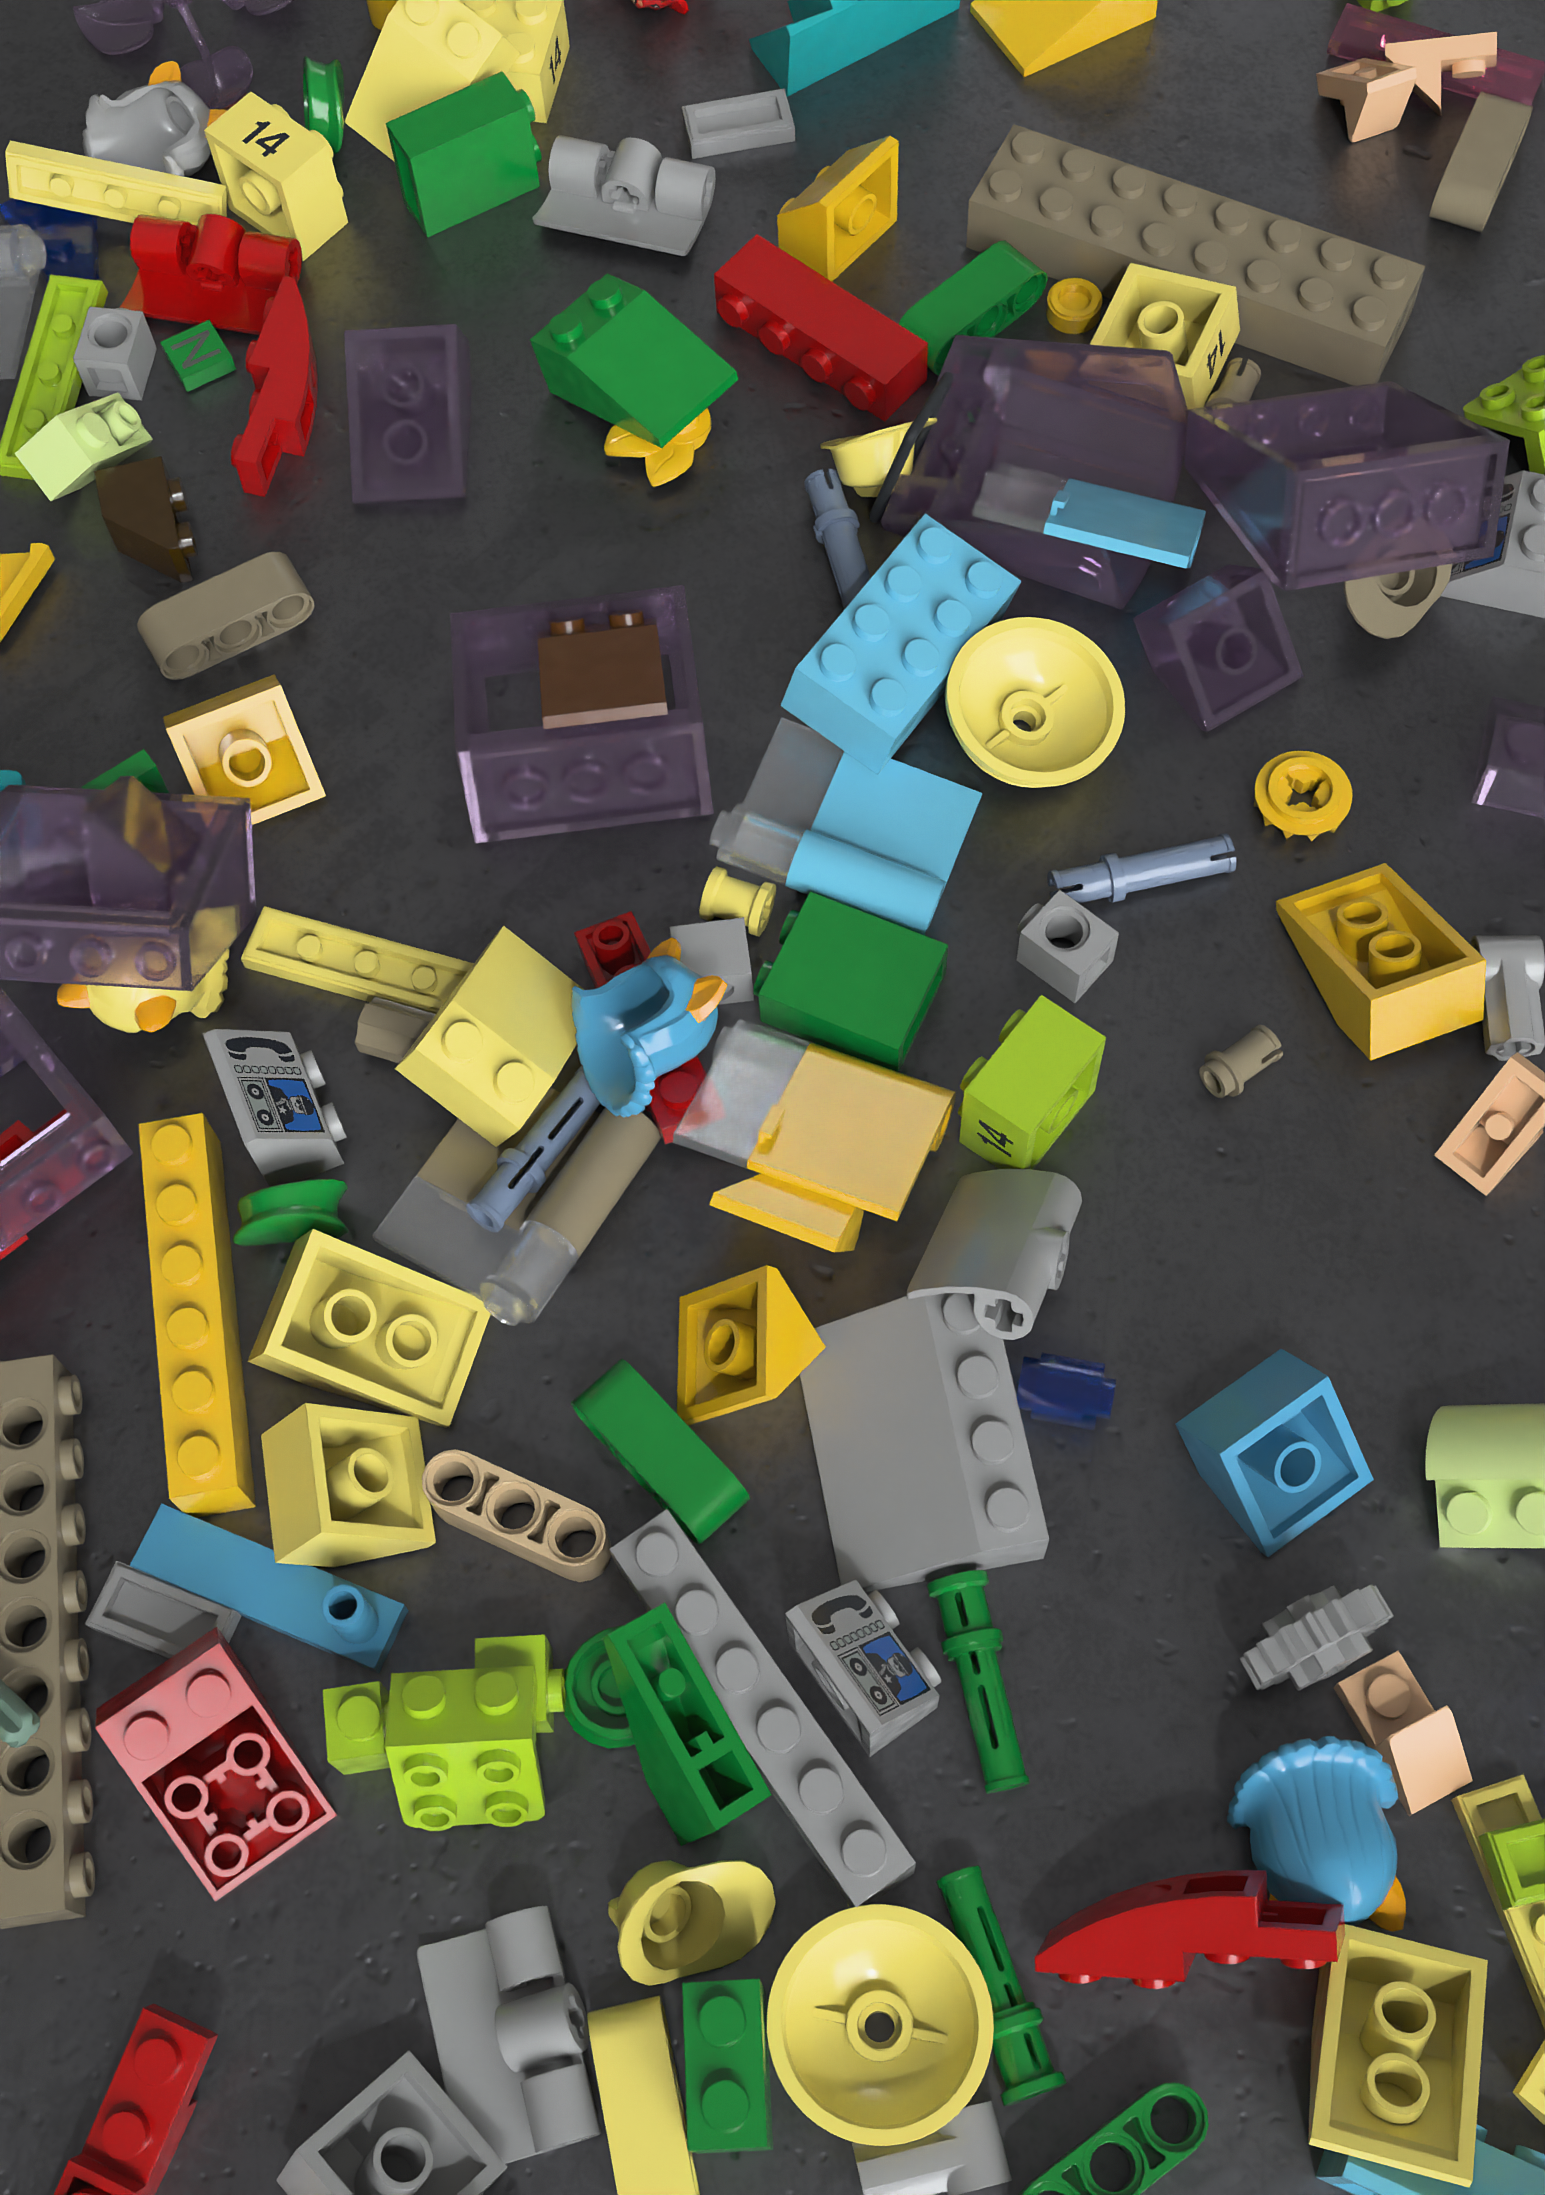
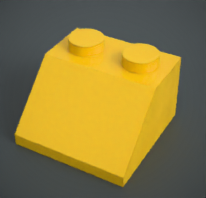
M892 136L878 139L846 151L831 166L824 167L818 173L814 182L799 196L789 199L777 215L779 248L833 282L897 221L899 141Z
M275 674L163 717L167 733L214 840L326 796Z

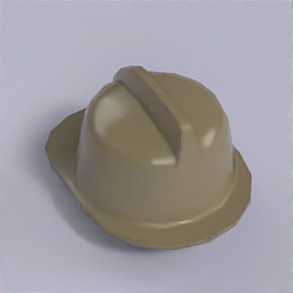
M1414 514L1394 516L1379 526L1352 557L1345 570L1344 594L1347 607L1354 619L1368 633L1384 639L1403 636L1418 623L1432 604L1441 596L1449 583L1452 569L1450 545L1441 529L1429 519Z

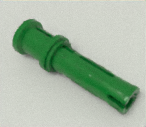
M973 1570L936 1579L927 1584L929 1597L937 1598L946 1639L941 1642L942 1653L947 1655L948 1661L956 1662L968 1719L983 1772L985 1792L989 1794L1018 1788L1029 1784L1030 1781L1025 1772L1013 1715L996 1651L1002 1648L1001 1642L1004 1639L1001 1629L993 1627L984 1587L989 1583L987 1571ZM962 1600H963V1603H964V1607H965V1611H966V1615H967V1619H968V1626H967V1623H966V1619H965V1615H964V1611H963V1607H962ZM975 1658L978 1659V1663H979V1667H980V1673H979V1674H978V1670H977ZM984 1690L986 1691L990 1712L999 1744L998 1748L996 1747L986 1707V1702L983 1694Z
M979 1865L971 1866L943 1876L936 1883L938 1889L941 1890L956 1936L979 1966L991 1998L994 2025L992 2051L1005 2085V2090L1000 2094L1003 2105H1013L1067 2084L1064 2073L1054 2070L1039 2028L1040 2023L1044 2020L1040 2008H1036L1033 2001H1026L1004 1935L991 1904L982 1877L981 1867Z

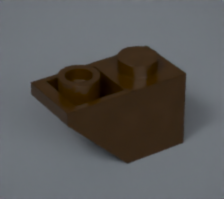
M162 456L94 471L102 517L117 550L181 583L193 581L189 557L198 556V550L189 521L183 523L181 521L180 512L189 511V505L180 476L170 478Z

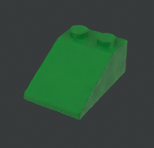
M608 273L600 280L594 282L585 293L560 314L554 316L543 329L530 339L551 393L660 448H663L739 380L737 372L650 294Z

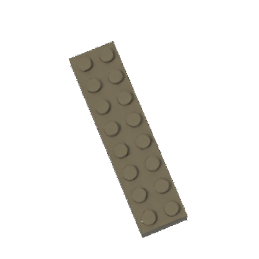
M1015 124L1012 126L969 199L967 248L982 253L998 241L1005 240L1047 273L1048 277L1059 281L1067 278L1088 280L1097 286L1102 296L1113 299L1130 263L1235 286L1240 332L1235 341L1236 344L1373 392L1412 313L1425 265Z

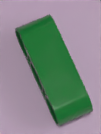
M1005 240L998 241L915 303L901 318L899 325L928 343L927 368L936 375H943L945 372L951 371L1036 304L1046 288L1047 273Z
M620 1359L571 1402L573 1410L586 1427L664 1511L668 1509L682 1531L697 1545L704 1542L751 1499L744 1486L727 1466L625 1360Z
M1163 2083L1143 2092L1026 2184L1018 2195H1038L1044 2191H1053L1059 2195H1140L1193 2153L1204 2141L1209 2123L1208 2111L1202 2098L1193 2089L1180 2083ZM1162 2097H1170L1177 2100L1188 2114L1189 2126L1187 2133L1181 2141L1175 2144L1161 2140L1155 2134L1151 2125L1150 2115L1152 2108ZM1103 2144H1113L1119 2147L1126 2154L1129 2161L1130 2173L1122 2188L1114 2192L1102 2189L1094 2181L1090 2171L1092 2155Z

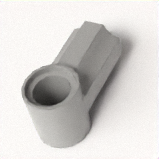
M1473 935L1469 944L1486 959L1484 1018L1482 1020L1485 1053L1497 1057L1498 1061H1508L1517 1052L1524 1057L1540 1054L1545 1047L1539 989L1544 978L1545 955L1540 936Z
M993 2101L964 2107L945 2126L930 2135L912 2142L892 2146L852 2143L864 2195H934L945 2192L946 2195H959L1013 2180Z

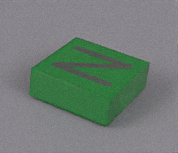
M210 320L160 342L167 360L186 392L236 370L231 354Z

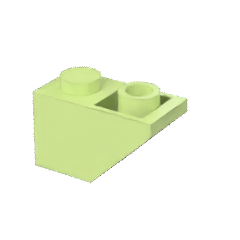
M117 392L56 415L25 443L15 455L48 499L53 501L83 488L95 480L94 471L116 466L146 446L153 439L141 424V419L136 410L126 403Z

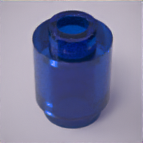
M1042 1352L1041 1358L1024 1356L1017 1391L1019 1410L1030 1411L1031 1419L1094 1430L1096 1417L1110 1419L1117 1379L1103 1377L1105 1363Z

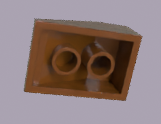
M637 609L609 613V623L585 626L584 617H567L549 621L550 630L539 631L537 638L543 728L551 729L668 714L656 617L644 619L643 610Z

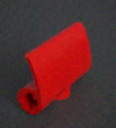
M144 214L138 215L131 229L130 249L132 258L139 270L130 291L119 308L143 311L145 317L194 325L210 320L214 328L260 335L263 328L265 304L270 296H276L283 276L294 278L296 284H298L302 267L300 242L296 238L253 231L246 232L242 225L236 221L217 214L201 215L197 225H192L188 221Z

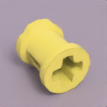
M716 866L709 875L702 894L699 910L700 918L712 921L715 917L724 920L744 917L745 926L748 927L749 934L760 937L767 926L773 909L776 885L765 881L761 886L742 881L728 876L726 869Z

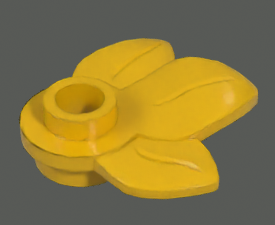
M706 408L663 448L614 425L606 437L604 444L605 455L645 457L646 473L651 486L656 487L665 484L684 473L692 465L694 450L704 444L711 430L712 421L709 409Z

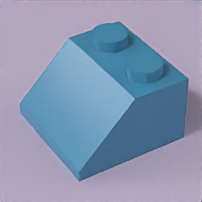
M1282 1348L1175 1424L1199 1475L1259 1551L1267 1557L1271 1556L1374 1480L1329 1377Z

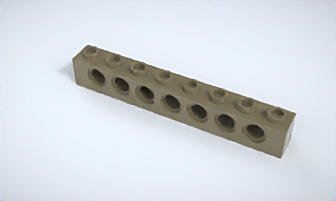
M53 1354L0 1362V1679L23 1701L36 1687L47 1685L48 1688L47 1702L42 1710L37 1713L40 1717V1727L36 1733L29 1737L27 1743L21 1747L13 1748L0 1739V1929L86 1917L85 1897L92 1896L95 1887L93 1859L89 1852H84L83 1823H89L92 1819L93 1796L89 1781L82 1779V1751H87L90 1748L91 1724L87 1710L80 1706V1681L88 1678L89 1654L85 1640L79 1638L78 1612L86 1610L88 1595L85 1576L81 1570H77L76 1545L84 1543L86 1525L81 1505L79 1503L75 1504V1479H80L83 1476L84 1457L80 1441L74 1438L73 1415L81 1413L82 1391L78 1377L75 1374L72 1375ZM43 1421L40 1434L30 1443L19 1445L22 1431L33 1422ZM44 1485V1493L41 1500L34 1507L20 1511L23 1495L34 1486ZM45 1550V1561L41 1569L30 1577L22 1578L21 1569L26 1558L36 1551ZM39 1617H46L47 1626L42 1638L31 1646L23 1647L22 1636L27 1625ZM47 1755L50 1766L46 1778L38 1786L27 1789L24 1776L28 1765L37 1757ZM48 1826L51 1833V1843L48 1851L39 1860L29 1863L26 1857V1844L29 1837L37 1829Z

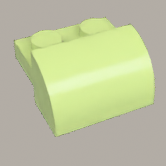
M1545 1403L1447 1405L1440 1407L1436 1411L1431 1421L1427 1438L1426 1480H1435L1440 1547L1545 1549Z

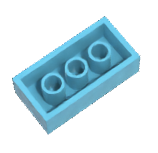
M924 514L798 664L780 706L878 775L946 690L948 674L961 648L976 633L1002 620L1022 581L933 518Z

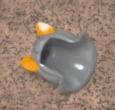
M173 60L168 61L154 69L147 85L126 91L116 100H110L103 94L100 96L95 94L90 97L88 109L85 112L87 128L82 133L84 154L92 158L190 177L204 166L211 154L204 130L227 110L209 109L198 94L182 82L179 65Z

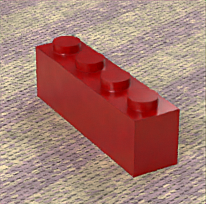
M758 234L714 273L716 311L726 323L732 327L742 328L760 340L770 352L785 356L803 368L813 380L820 383L824 382L846 396L849 402L856 408L863 411L867 410L885 422L927 381L928 343Z

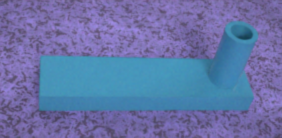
M162 1503L130 1564L132 1568L235 1610L245 1618L378 1674L409 1611L400 1602L316 1567L275 1563L274 1550Z

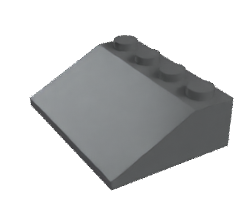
M945 1293L922 1296L907 1300V1296L814 1328L826 1348L799 1376L840 1585L842 1586L857 1580L865 1592L939 1579L966 1571L986 1570L1044 1559L1049 1535L1004 1341L986 1332L975 1319L974 1294Z

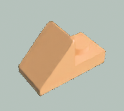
M1497 32L1385 44L1386 62L1416 67L1417 79L1412 91L1441 116V72L1452 71L1453 78L1465 79L1484 75L1486 67H1496Z
M1361 58L1316 73L1319 95L1340 99V105L1345 107L1350 142H1357L1396 128L1400 123L1417 79L1416 67L1368 58Z
M1518 1052L1511 1056L1434 1156L1487 1196L1543 1133V1127L1545 1126V1072Z
M1399 1650L1345 1678L1333 1687L1367 1746L1377 1750L1383 1756L1382 1761L1390 1764L1398 1791V1798L1409 1816L1473 1781L1452 1711L1448 1705L1437 1711L1434 1710Z

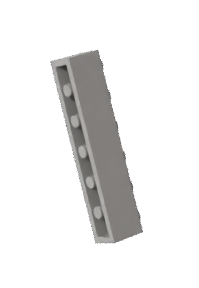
M668 1509L611 1547L609 1550L616 1568L644 1609L648 1612L664 1602L666 1603L768 1789L849 1907L853 1908L875 1903L914 1874L916 1862Z

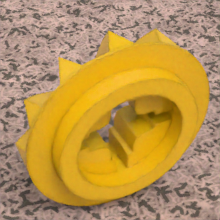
M1310 751L1286 752L1271 759L1260 770L1254 788V807H1258L1263 814L1265 826L1273 824L1283 831L1286 839L1294 834L1306 835L1312 842L1321 833L1327 831L1334 833L1348 815L1352 804V787L1346 773L1328 757ZM1318 787L1311 802L1312 807L1305 802L1288 806L1293 792L1292 789L1302 794L1308 790L1313 791Z

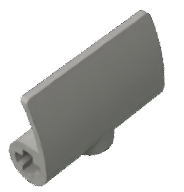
M559 135L553 143L549 159L548 172L551 190L545 202L532 219L533 223L539 226L686 256L695 243L711 207L715 190V169L712 166L669 157L663 159L661 153L654 145L639 138L629 137L622 139L618 143L616 151H610L606 144Z
M997 1169L962 1176L908 1286L907 1300L945 1293L974 1294L975 1319L981 1328L990 1335L1001 1339L1015 1340L1024 1337L1032 1329L1047 1289L1057 1290L1060 1286L1068 1256L1069 1235L1082 1204L1080 1190L1066 1176L1054 1172L1031 1169Z
M538 1906L512 1912L488 1921L485 1924L486 1929L420 1946L417 1949V1959L446 2095L505 2164L602 2134L583 2056V2051L588 2048L590 2041L588 2019L578 1991L572 1984L566 1983L548 1906Z

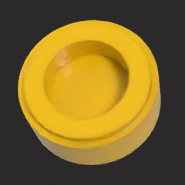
M1082 278L1063 279L1054 284L1048 292L1047 319L1055 329L1063 333L1080 334L1087 332L1095 327L1100 319L1102 294L1097 286Z

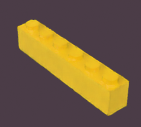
M203 1113L141 1123L138 1125L169 1499L183 1513L195 1518L256 1507L221 1142Z

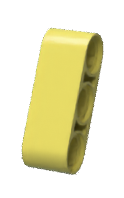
M658 1995L588 2012L590 2042L617 2194L700 2195L692 2152L688 2151L687 2123L661 1996Z

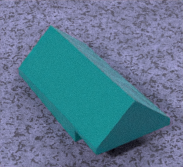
M789 0L787 3L793 23L750 38L749 42L753 52L781 89L785 88L786 96L788 97L959 9L960 0Z

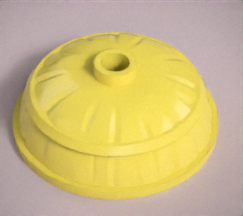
M1017 617L999 621L985 627L971 637L961 648L951 666L946 682L945 703L947 715L953 732L963 750L983 771L998 780L1012 785L1042 788L1076 781L1094 771L1105 761L1122 732L1125 718V698L1120 678L1111 661L1084 634L1053 620L1036 617ZM1023 720L1027 722L1031 727V731L1019 729L1013 721Z
M870 1904L842 1910L825 1918L808 1930L794 1944L778 1969L771 1988L767 2009V2037L772 2062L783 2087L798 2108L818 2126L831 2134L855 2143L872 2146L905 2144L930 2135L945 2126L960 2113L977 2091L984 2077L992 2050L994 2032L993 2010L987 1984L979 1966L964 1944L951 1931L934 1919L908 1908L886 1904ZM874 2013H884L893 2022L894 2032L885 2042H875L865 2032L866 2020Z

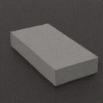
M785 88L682 106L683 123L692 159L795 141V126Z
M116 1561L85 1625L168 1660L215 1627H218L229 1643L241 1619V1615L235 1610Z

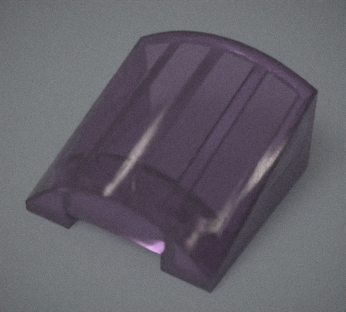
M955 335L937 380L939 381L945 372H951L954 376L953 382L936 417L937 422L933 424L925 440L912 475L900 474L881 520L884 530L906 537L923 515L927 514L1008 572L1122 610L1139 587L1152 560L1043 534L1045 523L1050 515L1053 499L1058 490L1063 491L1069 478L1173 503L1181 474L1191 422L1173 355L1166 350Z

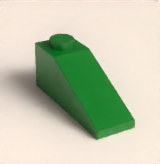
M665 1602L603 1637L645 1780L681 1846L717 1831L772 1795Z

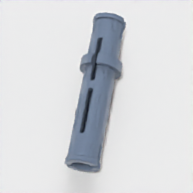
M828 468L827 475L830 483L827 484L824 471L820 469L811 473L806 478L804 487L809 495L816 518L815 525L813 526L814 534L818 542L825 546L845 610L871 577L857 536V528L860 527V523L855 511L848 508L838 472Z
M1224 833L1213 838L1118 858L1116 853L1101 855L1097 863L1058 871L1056 869L1048 872L1047 882L1048 886L1055 885L1057 889L1074 885L1071 888L1061 889V891L1077 903L1107 898L1112 903L1124 900L1126 893L1223 872H1234L1236 869L1235 856L1228 858L1226 855L1211 856L1235 851L1230 836ZM1059 890L1049 892L1050 898H1052Z
M583 1066L578 1068L572 1080L542 1113L541 1117L514 1149L508 1148L504 1150L497 1159L498 1169L476 1197L466 1205V1210L470 1217L483 1228L495 1233L500 1231L506 1219L528 1193H537L546 1181V1170L576 1136L577 1132L600 1104L589 1088V1082L586 1081L583 1073ZM571 1109V1113L568 1115V1117L563 1121V1123L550 1137V1139H548V1135L550 1134V1132L563 1118L567 1111ZM532 1156V1161L528 1164L524 1171L516 1178V1180L512 1183L511 1187L508 1188V1184L510 1183V1181L514 1178V1176L519 1172V1170L527 1163V1161Z

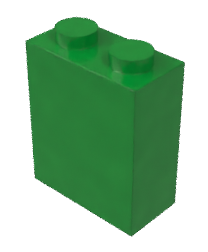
M503 71L386 123L404 204L427 238L540 187L537 163L542 160L539 145L531 132L530 125L531 122L535 121L534 108L526 92L523 89L516 91Z
M810 891L800 912L792 909L785 919L779 937V944L783 946L775 962L766 960L756 978L753 994L759 997L760 1021L826 1048L900 1072L946 974L948 944Z
M742 1979L682 1983L688 2151L702 2154L773 2150L766 1991L761 1980Z

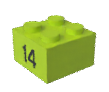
M1040 995L1027 1013L1021 1009L1013 1013L999 1035L998 1041L1002 1043L989 1060L983 1056L979 1057L969 1068L960 1085V1089L964 1091V1099L958 1110V1115L962 1117L959 1142L998 1169L1033 1170L1096 1088L1106 1037L1043 995Z

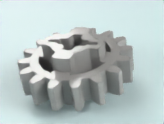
M1333 1585L1314 1595L1305 1596L1287 1606V1609L1272 1619L1262 1623L1261 1628L1267 1638L1258 1642L1256 1647L1243 1654L1244 1657L1240 1658V1661L1257 1690H1264L1273 1684H1280L1288 1678L1291 1679L1297 1690H1301L1310 1684L1331 1677L1357 1659L1370 1653L1373 1649L1366 1636L1371 1635L1375 1632V1629L1388 1623V1619L1394 1617L1376 1585H1369L1362 1590H1354L1344 1597L1341 1596L1337 1587Z

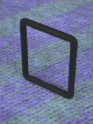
M945 372L907 430L869 514V520L872 523H877L881 519L904 482L902 480L897 490L891 494L913 445L914 466L933 424L925 428L923 427L929 418L937 417L954 379L951 372Z

